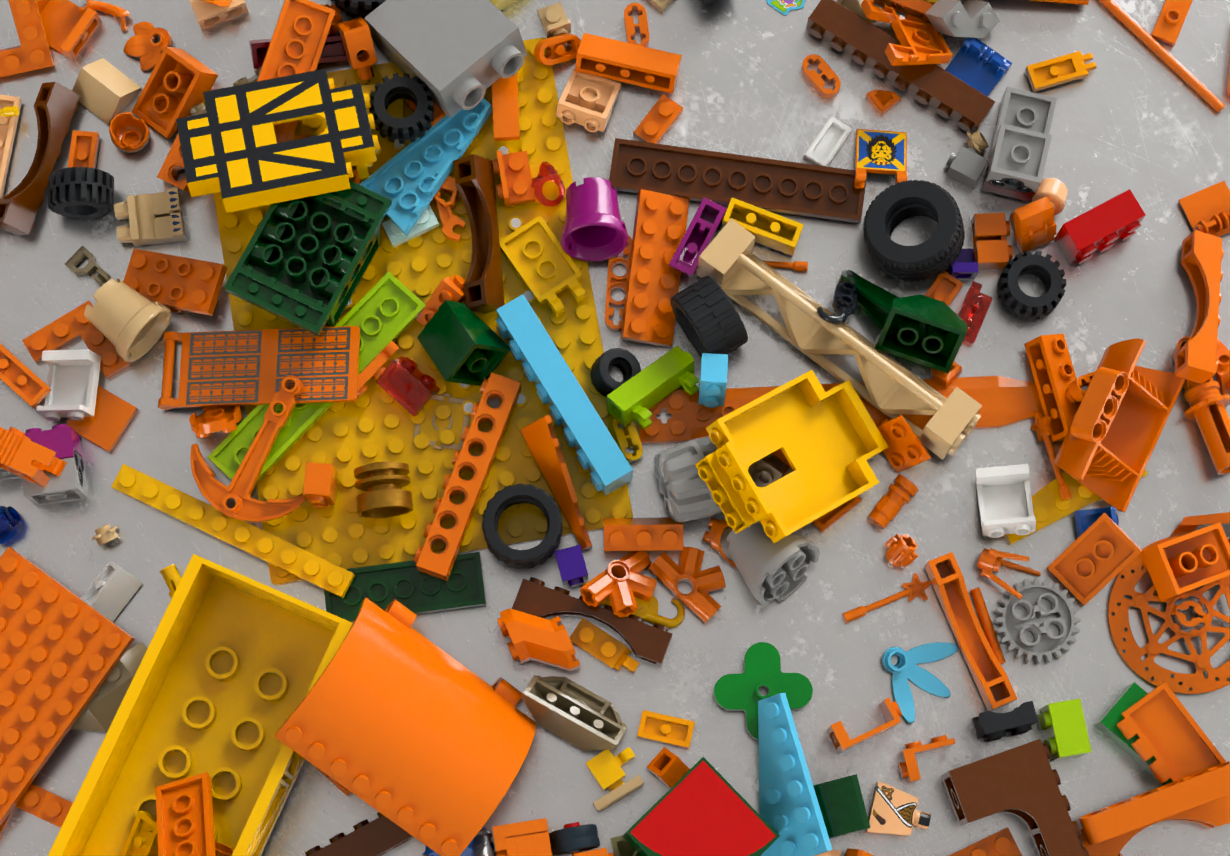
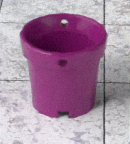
M599 177L583 178L584 184L576 186L575 181L571 183L566 191V219L561 234V246L564 252L572 258L582 261H602L619 255L627 247L628 234L625 223L621 220L616 187L613 189L609 180Z

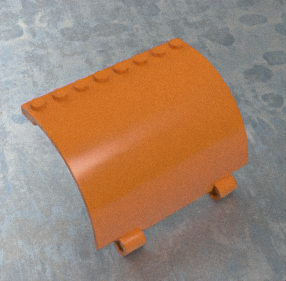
M365 597L359 613L338 651L299 706L277 730L275 738L438 855L460 856L495 811L518 774L532 744L536 722L515 707L521 699V691L502 677L496 680L492 686L417 632L411 627L417 615L394 599L384 611Z

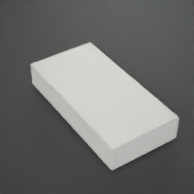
M831 116L803 158L813 165L828 167L851 134L852 128Z

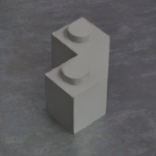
M938 0L925 13L936 32L954 37L984 38L1000 22L989 2L981 0H968L964 5L959 0Z

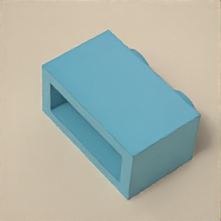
M702 353L698 405H704L709 408L724 406L728 355Z

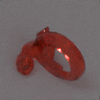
M543 161L539 166L537 177L532 181L531 187L534 188V194L540 204L546 207H554L559 205L564 199L565 187L553 165ZM546 181L556 183L559 188V195L555 200L546 199L542 193V186Z

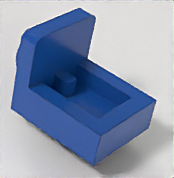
M1115 507L1074 511L1077 537L1083 534L1104 513L1117 525L1119 524Z

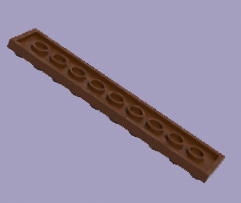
M615 138L609 177L612 188L616 187L617 191L638 193L643 189L688 198L691 201L702 202L705 197L721 205H729L731 198H735L767 211L861 223L865 188L854 187L855 170Z

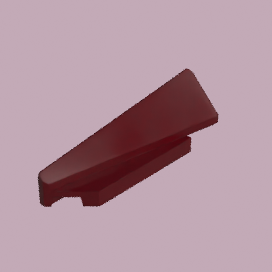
M340 33L327 35L318 63L347 61ZM271 39L249 41L254 69L262 66Z

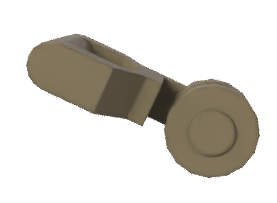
M81 246L65 263L75 275L91 276L100 286L111 278L107 272L95 263V257L84 246ZM85 257L89 259L88 264L84 268H76Z

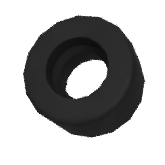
M622 348L609 349L599 356L591 367L590 376L592 384L600 394L607 397L608 394L641 371L640 363L628 350ZM609 365H614L621 370L623 381H616L610 376L608 371Z

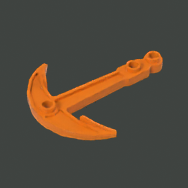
M288 375L282 379L281 390L275 393L264 415V422L230 485L226 486L214 478L216 474L206 463L198 444L191 445L192 474L201 494L215 509L229 517L241 521L261 523L282 518L292 513L306 501L304 495L290 499H267L266 502L251 498V493L281 428L285 427L296 405L295 397L299 396L303 391V383L295 375ZM294 381L295 387L288 390L286 387L287 383ZM278 404L283 405L281 413L275 412V407ZM230 499H235L236 505L233 508L228 507Z

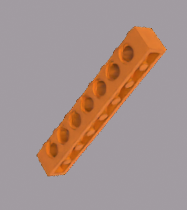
M492 372L489 380L484 379L480 389V393L483 394L480 403L475 402L470 417L473 418L470 427H465L461 441H464L461 451L456 450L452 460V465H455L452 474H447L442 486V489H445L442 499L438 498L434 505L433 513L436 514L433 523L428 522L423 537L426 538L423 548L419 546L416 551L414 562H417L416 567L418 571L448 581L521 393L520 382ZM492 399H499L502 402L501 406L496 409L490 408L488 403ZM487 422L492 424L493 428L489 432H481L479 426ZM479 446L484 451L480 456H472L469 453L471 448ZM465 470H470L474 473L473 478L468 481L462 480L460 475ZM456 494H461L465 497L464 502L459 505L452 504L450 501ZM451 518L456 522L451 529H444L441 527L442 521ZM438 542L446 545V549L440 554L432 552L433 545Z

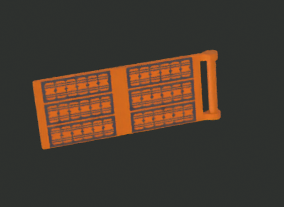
M358 326L324 327L319 337L302 328L186 333L169 331L163 333L165 350L161 398L158 399V408L270 405L275 393L281 390L282 379L288 375L297 376L303 383L302 393L295 397L296 404L355 402L357 400L360 328ZM182 342L178 399L172 398L175 344ZM289 381L286 386L287 389H293L295 382Z

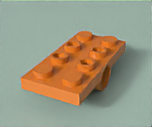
M134 248L123 282L152 302L157 301L163 304L171 312L181 313L183 310L213 316L227 267L219 263Z

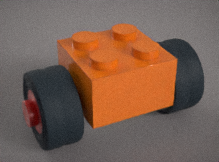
M579 822L563 825L564 829L549 833L553 855L571 853L572 856H613V853H607V848L586 851L600 846L596 824L580 826Z

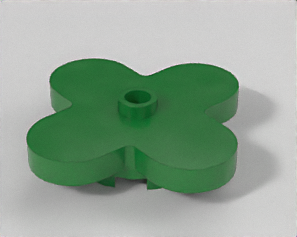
M758 642L749 647L744 657V673L724 675L716 682L714 687V698L721 708L728 711L745 712L746 729L749 735L757 741L758 701L779 693H786L790 710H798L809 703L813 694L812 684L806 676L800 673L781 672L780 654L773 645L766 642ZM764 686L768 689L766 696L759 694L758 689Z

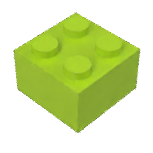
M1080 698L1050 703L1039 709L1040 714H1037L1038 726L1040 730H1044L1046 740L1042 744L1045 743L1050 751V762L1081 757L1092 752Z

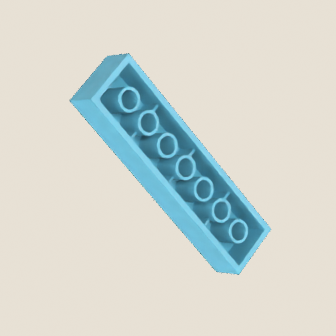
M524 294L496 309L497 319H495L500 336L503 340L508 338L513 357L516 361L521 359L523 362L525 376L530 383L533 381L536 383V393L541 402L549 404L550 416L557 426L561 424L564 428V439L570 448L575 446L577 449V459L584 470L587 468L590 470L592 477L590 480L597 492L602 490L606 496L632 481L633 469Z

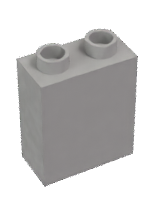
M386 0L364 18L369 26L375 45L403 73L409 74L410 79L416 76L420 79V83L424 82L428 87V91L432 94L433 102L450 118L462 108L469 110L477 106L483 99L486 89L500 77L509 78L516 74L522 67L524 58L527 56L519 28L490 0Z

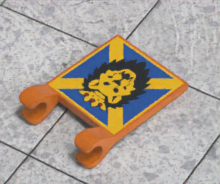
M856 129L855 188H865L866 173L896 175L895 185L898 182L907 181V132Z

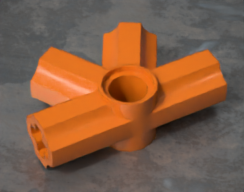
M683 546L678 565L663 552L650 565L648 570L672 592L676 599L682 601L706 623L721 607L708 593L726 588L720 566L701 570L705 551L693 547ZM682 581L689 583L691 592L688 594L681 593L678 590V583Z
M630 551L621 559L612 561L606 570L581 587L580 593L583 601L588 606L596 607L607 598H610L614 615L627 617L635 613L638 609L635 597L650 602L657 584L656 579L641 574L652 563L649 559V554L646 551Z

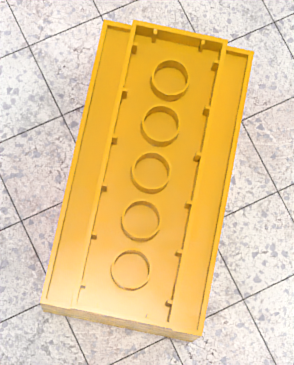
M193 554L48 856H121L138 812L145 811L157 818L155 787L205 772L211 777L215 842L231 847L234 850L231 856H261L305 761L302 756L275 738V733L317 682L346 638L353 623Z

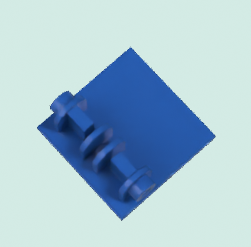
M967 37L962 48L945 70L988 97L1012 65V62L977 38Z

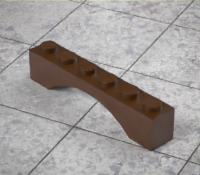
M57 82L42 83L34 104L37 117L38 140L33 163L21 183L9 194L0 198V228L15 235H29L30 231L34 228L38 208L41 207L44 201L43 195L48 185L49 175L52 173L55 162L61 155L62 143L70 130L69 124L72 116L78 109L77 102L80 95Z
M472 154L454 160L455 185L467 210L472 234V259L468 276L464 282L465 305L471 311L486 314L494 312L505 305L493 161Z
M530 577V580L523 578L512 609L544 619L560 615H575L594 619L619 634L629 645L636 658L661 667L672 638V633L668 632V627L658 623H654L653 626L643 623V618L634 614H630L628 617H619L614 615L612 606L604 605V608L588 606L583 601L581 595L578 599L569 596L570 591L555 586L553 590L545 587V582L533 577Z

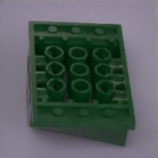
M349 180L351 189L271 204L226 282L224 290L319 337L325 324L328 327L336 326L381 245L380 224L387 214L392 201Z

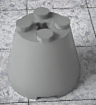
M760 521L737 534L732 530L727 536V540L730 542L728 545L730 556L753 596L763 606H767L774 599L781 602L795 592L809 577L806 572L812 562H818L820 555L819 548L812 541L796 532L773 543L765 534Z

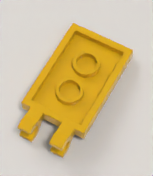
M541 215L499 241L500 249L540 305L547 302L556 317L566 312L565 306L557 297V294L569 288L578 303L587 298L585 295L586 291L578 282L583 278V274L571 257L564 252L561 243Z

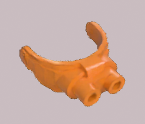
M711 517L708 524L711 530L710 532L705 531L702 540L710 543V547L717 550L724 562H727L733 568H737L734 561L724 554L720 543L722 534L730 526L727 524L726 519L722 518L720 521Z

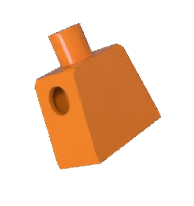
M362 17L338 23V29L349 65L352 69H357L360 80L373 78L372 65L377 63V58L368 24ZM364 50L361 55H357L359 51Z

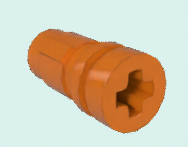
M898 474L893 480L894 485H889V491L883 495L868 515L882 529H885L889 522H892L902 509V506L905 503L908 504L911 501L910 497H914L919 491L910 480L901 474Z

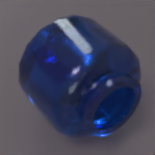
M0 506V545L8 543L21 532L22 518L11 506Z

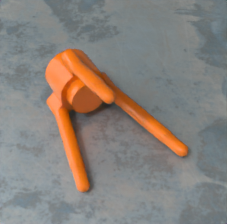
M984 548L977 564V568L982 569L981 575L990 578L1018 599L1023 597L1022 594L994 575L993 571L998 573L1003 565L1035 576L1041 575L1040 571L1003 560L1007 558L1029 561L1028 556Z

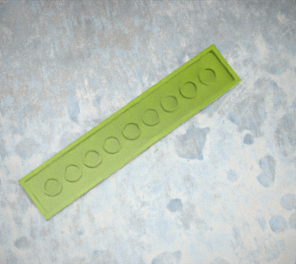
M389 271L335 326H358L360 328L358 375L391 341L394 342L409 327L426 306ZM335 402L299 403L295 405L285 427L281 428L257 482ZM278 404L275 407V412L281 413L283 405ZM257 405L237 426V429L232 431L207 457L229 479L232 480L259 432L269 405Z

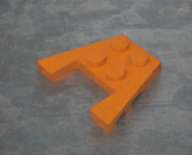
M863 0L861 7L867 19L890 23L896 38L901 43V45L888 43L884 51L891 65L949 63L953 54L942 34L936 32L931 22L908 13L906 17L896 14L893 7L885 5L883 8L873 5L874 0Z

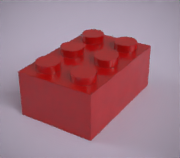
M1129 189L1064 223L1055 237V242L1069 265L1076 261L1081 264L1092 257L1091 253L1097 250L1104 252L1114 245L1113 242L1119 238L1124 241L1135 235V230L1141 227V221L1146 214Z

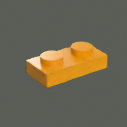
M643 710L637 737L689 749L695 722Z

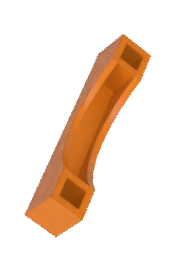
M1194 230L1182 241L1181 264L1187 272L1194 289L1197 314L1190 338L1175 353L1174 376L1203 384L1214 376L1218 369L1216 355L1219 347L1217 336L1220 325L1219 305L1222 298L1220 282L1223 277L1221 261L1224 250L1222 249V238Z
M953 552L928 561L924 568L987 711H993L1017 700V696L1006 672L1000 665L982 630L971 603L964 577Z
M1230 794L1097 844L1089 845L1083 828L1080 829L1082 835L1078 839L1081 847L1087 849L1089 856H1118L1122 848L1134 835L1158 822L1185 820L1200 823L1210 828L1230 823Z

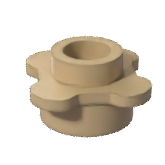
M979 130L974 133L968 131L969 139L966 140L970 148L978 151L979 154L984 155V150L989 147L986 139Z
M106 524L94 530L96 535L92 537V540L96 539L100 546L117 538L118 535L115 531L118 528L117 525L111 528L109 524Z

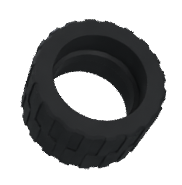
M710 276L703 277L671 297L670 302L674 315L688 340L701 357L702 353L727 355L748 341L744 323L733 303L721 286Z
M521 483L504 487L503 490L495 493L494 497L488 501L487 507L483 512L482 530L487 547L497 560L502 561L509 567L513 566L518 569L533 568L546 562L549 557L551 558L556 548L559 547L560 538L562 537V517L555 500L545 490L537 488L535 485H524ZM519 503L537 506L547 519L548 527L544 539L539 545L527 550L510 548L501 540L498 534V520L503 511Z

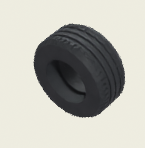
M924 180L898 182L896 185H891L885 191L879 193L875 200L871 202V205H869V210L866 211L863 223L864 238L874 263L878 265L882 272L887 273L888 276H892L895 279L898 278L901 281H925L942 274L959 257L965 239L963 220L956 201L941 186ZM925 216L938 223L934 234L921 244L904 246L891 240L895 227L909 217Z

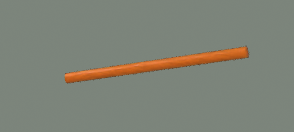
M1098 0L1218 113L1226 106L1113 0Z

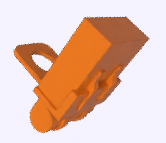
M1047 196L1014 209V213L1010 214V220L1015 230L1014 238L1017 241L1020 253L1032 251L1036 247L1047 245L1048 242L1055 240L1056 223L1054 222V207Z

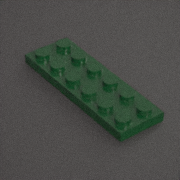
M480 552L457 555L448 581L418 571L416 567L417 562H414V560L346 569L354 573L355 577L344 598L324 590L326 612L353 623L365 597L384 611L396 599L415 614L486 605Z

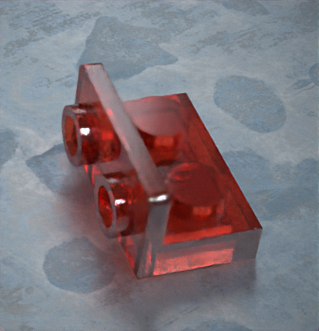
M975 281L972 282L958 313V316L968 324L967 333L963 341L970 344L975 342L992 302V297L980 293L982 284Z
M403 356L393 359L376 381L381 388L413 416L418 415L430 398L440 391V388L436 386V381L431 376L423 374L417 369V364L412 359Z

